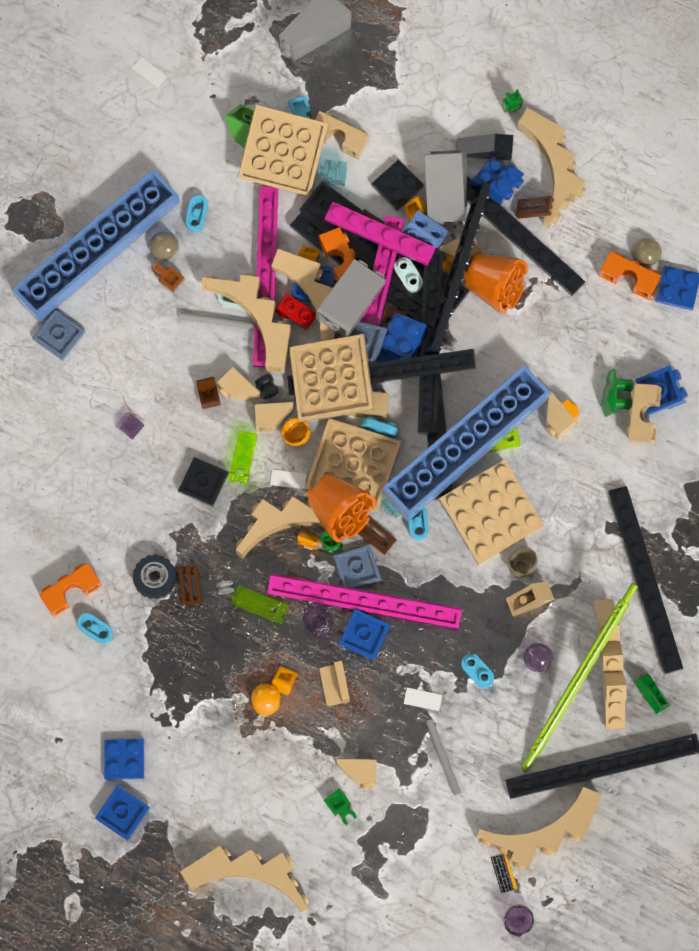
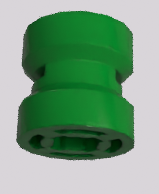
M326 531L322 534V547L326 551L334 552L339 549L341 542L333 540Z

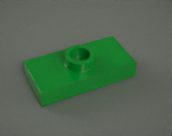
M648 673L634 681L643 698L649 703L656 714L670 706Z

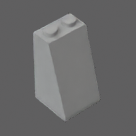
M312 0L279 35L281 54L287 59L290 58L296 61L347 31L351 27V11L338 0Z
M467 150L429 151L424 155L428 217L439 225H444V222H452V225L463 224V221H466Z
M353 260L316 312L315 319L342 337H349L386 282L380 272L371 271L368 269L369 266L361 260Z

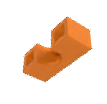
M340 227L319 235V243L326 258L336 255L344 260L340 266L334 268V277L337 282L353 260L356 259L353 248L349 249L348 247L349 239L345 232L342 233Z
M611 251L599 274V277L614 284L623 275L632 276L636 281L633 293L649 301L661 278V275L656 270L644 268L639 262L630 261L622 254Z
M88 563L85 565L80 564L70 575L66 574L60 577L55 585H48L43 588L39 596L54 618L70 607L65 599L69 589L79 588L87 596L100 588L102 584Z

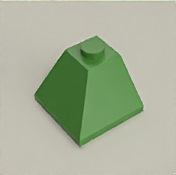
M240 104L230 111L225 119L235 142L240 144L242 148H245L254 110Z

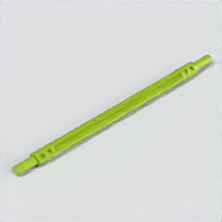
M631 583L623 598L618 600L530 747V753L521 766L522 770L528 772L535 758L540 756L630 604L628 603L636 592L637 585Z

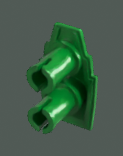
M615 369L608 372L606 385L603 390L601 406L605 417L616 413V408L629 410L632 407V399L617 397V390L632 391L633 380L617 378Z

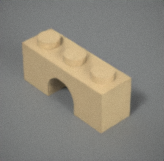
M319 111L315 120L328 123L323 143L326 144L329 138L334 135L342 136L345 139L342 145V152L359 160L369 142L367 132L361 128L356 129L352 127L347 121L335 119L328 112L323 113Z
M635 384L631 391L633 404L629 409L631 421L630 426L627 428V437L633 443L656 445L658 426L654 423H646L644 413L649 407H660L662 388L658 385Z

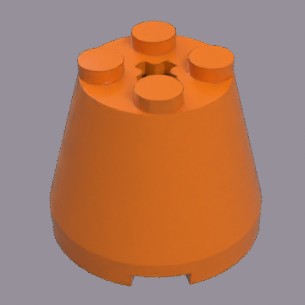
M475 253L472 256L469 269H466L463 273L465 274V286L494 310L506 314L509 308L513 309L522 295L525 287L522 284L524 274L528 273V265L526 261L518 258Z
M329 474L323 475L320 482L311 488L306 495L309 498L308 504L328 535L336 542H341L346 537L351 539L358 534L370 520L368 515L371 508H374L376 505L375 498L366 490Z

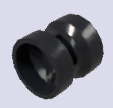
M272 374L264 375L255 381L256 387L261 391L260 395L263 400L270 399L280 392L273 383L274 378Z

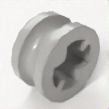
M444 336L442 349L455 351L454 345L457 344V340Z
M233 581L217 583L216 588H219V591H217L218 595L234 592L235 590L232 588Z

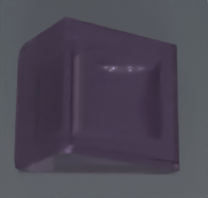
M126 412L115 427L133 440L144 427V424L132 413Z

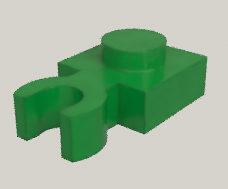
M518 89L513 94L506 93V98L502 102L504 113L508 111L515 112L522 107L523 99Z
M340 788L323 800L335 817L338 814L342 815V822L346 826L348 825L345 819L347 815H352L354 819L357 818L354 811L347 809L351 803Z

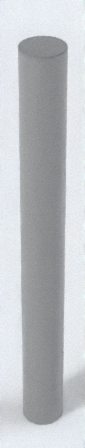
M180 312V320L251 330L255 328V322Z
M433 719L428 720L425 723L454 796L458 795L461 791Z

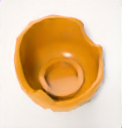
M298 418L288 420L281 431L284 441L293 447L302 446L307 443L311 434L308 423L306 421L300 423Z
M268 683L256 686L251 696L252 708L257 714L263 716L272 715L280 707V692L275 686Z

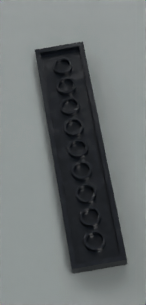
M321 181L299 209L300 212L305 213L327 231L339 228V226L325 221L332 202L373 219L324 181ZM340 227L342 233L345 232L349 239L348 246L374 265L379 244ZM397 253L395 262H396L399 258L406 257V256ZM410 259L423 279L424 264ZM402 264V265L400 266V268H401V269H406V268H407V265H406V264ZM393 269L391 279L405 288L395 269ZM444 271L442 276V295L449 276ZM412 279L410 281V284L415 285L417 283V280ZM462 284L459 285V296L454 301V312L470 293V290ZM423 287L419 292L411 293L423 301Z

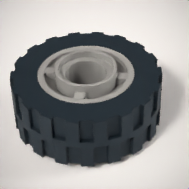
M154 554L140 559L139 563L137 562L136 568L133 571V580L137 591L142 596L148 597V599H159L166 597L168 593L172 592V589L175 587L176 572L169 559ZM154 573L160 576V578L155 581L151 580L149 577L151 574Z

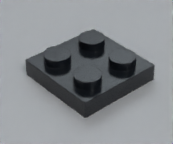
M399 159L371 183V186L396 211L424 188V184Z
M194 457L178 489V493L214 507L229 472Z

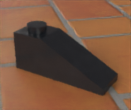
M489 134L457 138L456 150H467V158L491 159L494 157L497 160L511 161L514 135Z

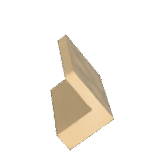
M342 661L334 662L332 666L320 668L326 705L332 706L350 702Z

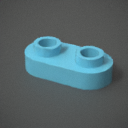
M196 195L189 202L185 222L187 229L194 233L200 232L205 225L208 202L204 196ZM200 204L202 208L197 209L196 206ZM193 222L199 223L197 226L192 225Z
M372 416L362 418L360 427L365 430L390 438H396L399 431L395 424L379 422L377 418Z
M426 507L420 511V515H415L408 521L409 534L417 541L424 540L428 535ZM416 529H421V530H422V533H421V534H417V533L415 532V530H416Z
M85 613L78 618L77 626L79 630L97 643L108 644L112 640L113 631L111 627L92 614ZM85 622H91V626L85 627ZM102 632L107 633V636L105 638L100 637V634Z
M467 654L463 657L461 661L463 671L478 687L483 689L489 688L494 681L493 672L477 655ZM473 660L475 665L469 666L467 662ZM481 675H487L488 679L483 681Z

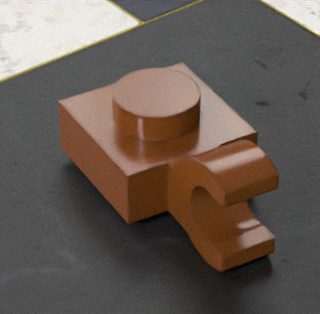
M158 262L152 266V271L160 276L158 282L172 293L185 280V277L171 266L167 270Z

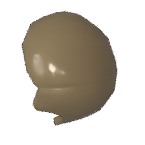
M165 231L156 233L149 242L150 252L155 258L160 260L172 258L176 251L179 250L176 237Z
M652 238L638 240L631 250L633 260L643 266L656 264L662 254L660 244Z
M528 547L524 550L516 549L508 558V568L517 577H528L535 572L538 558L536 552Z

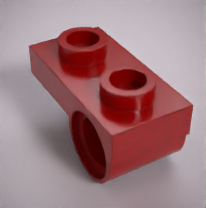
M288 293L284 294L275 308V312L285 319H290L304 330H308L316 317L314 311Z

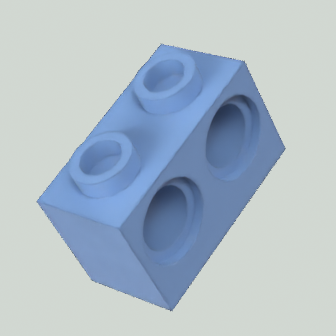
M417 210L403 231L404 234L436 247V250L449 232L419 210Z

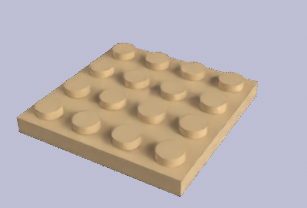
M255 105L237 178L310 196L328 123Z
M360 334L289 347L298 420L300 423L374 410L365 335Z
M329 418L305 486V491L315 487L323 475L329 474L369 492L376 501V505L374 508H371V512L378 513L383 499L382 489L389 481L401 441Z
M505 459L439 498L478 565L544 526Z

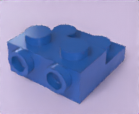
M492 157L472 179L471 184L475 187L484 181L491 184L489 197L501 205L504 200L508 201L512 197L515 188L519 189L524 182L522 179L524 173L510 163L505 166Z
M671 365L635 379L637 384L658 385L662 388L660 407H649L646 410L648 415L686 403L685 398L688 397L684 386L681 387L679 380L682 379L678 369L675 370Z

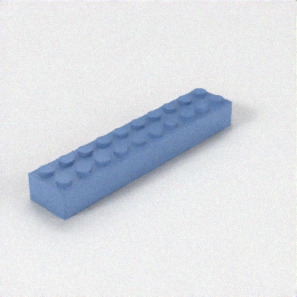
M154 169L151 170L12 288L14 296L38 322H41L180 203L178 194Z
M524 365L388 482L382 489V495L409 521L545 403L551 392Z

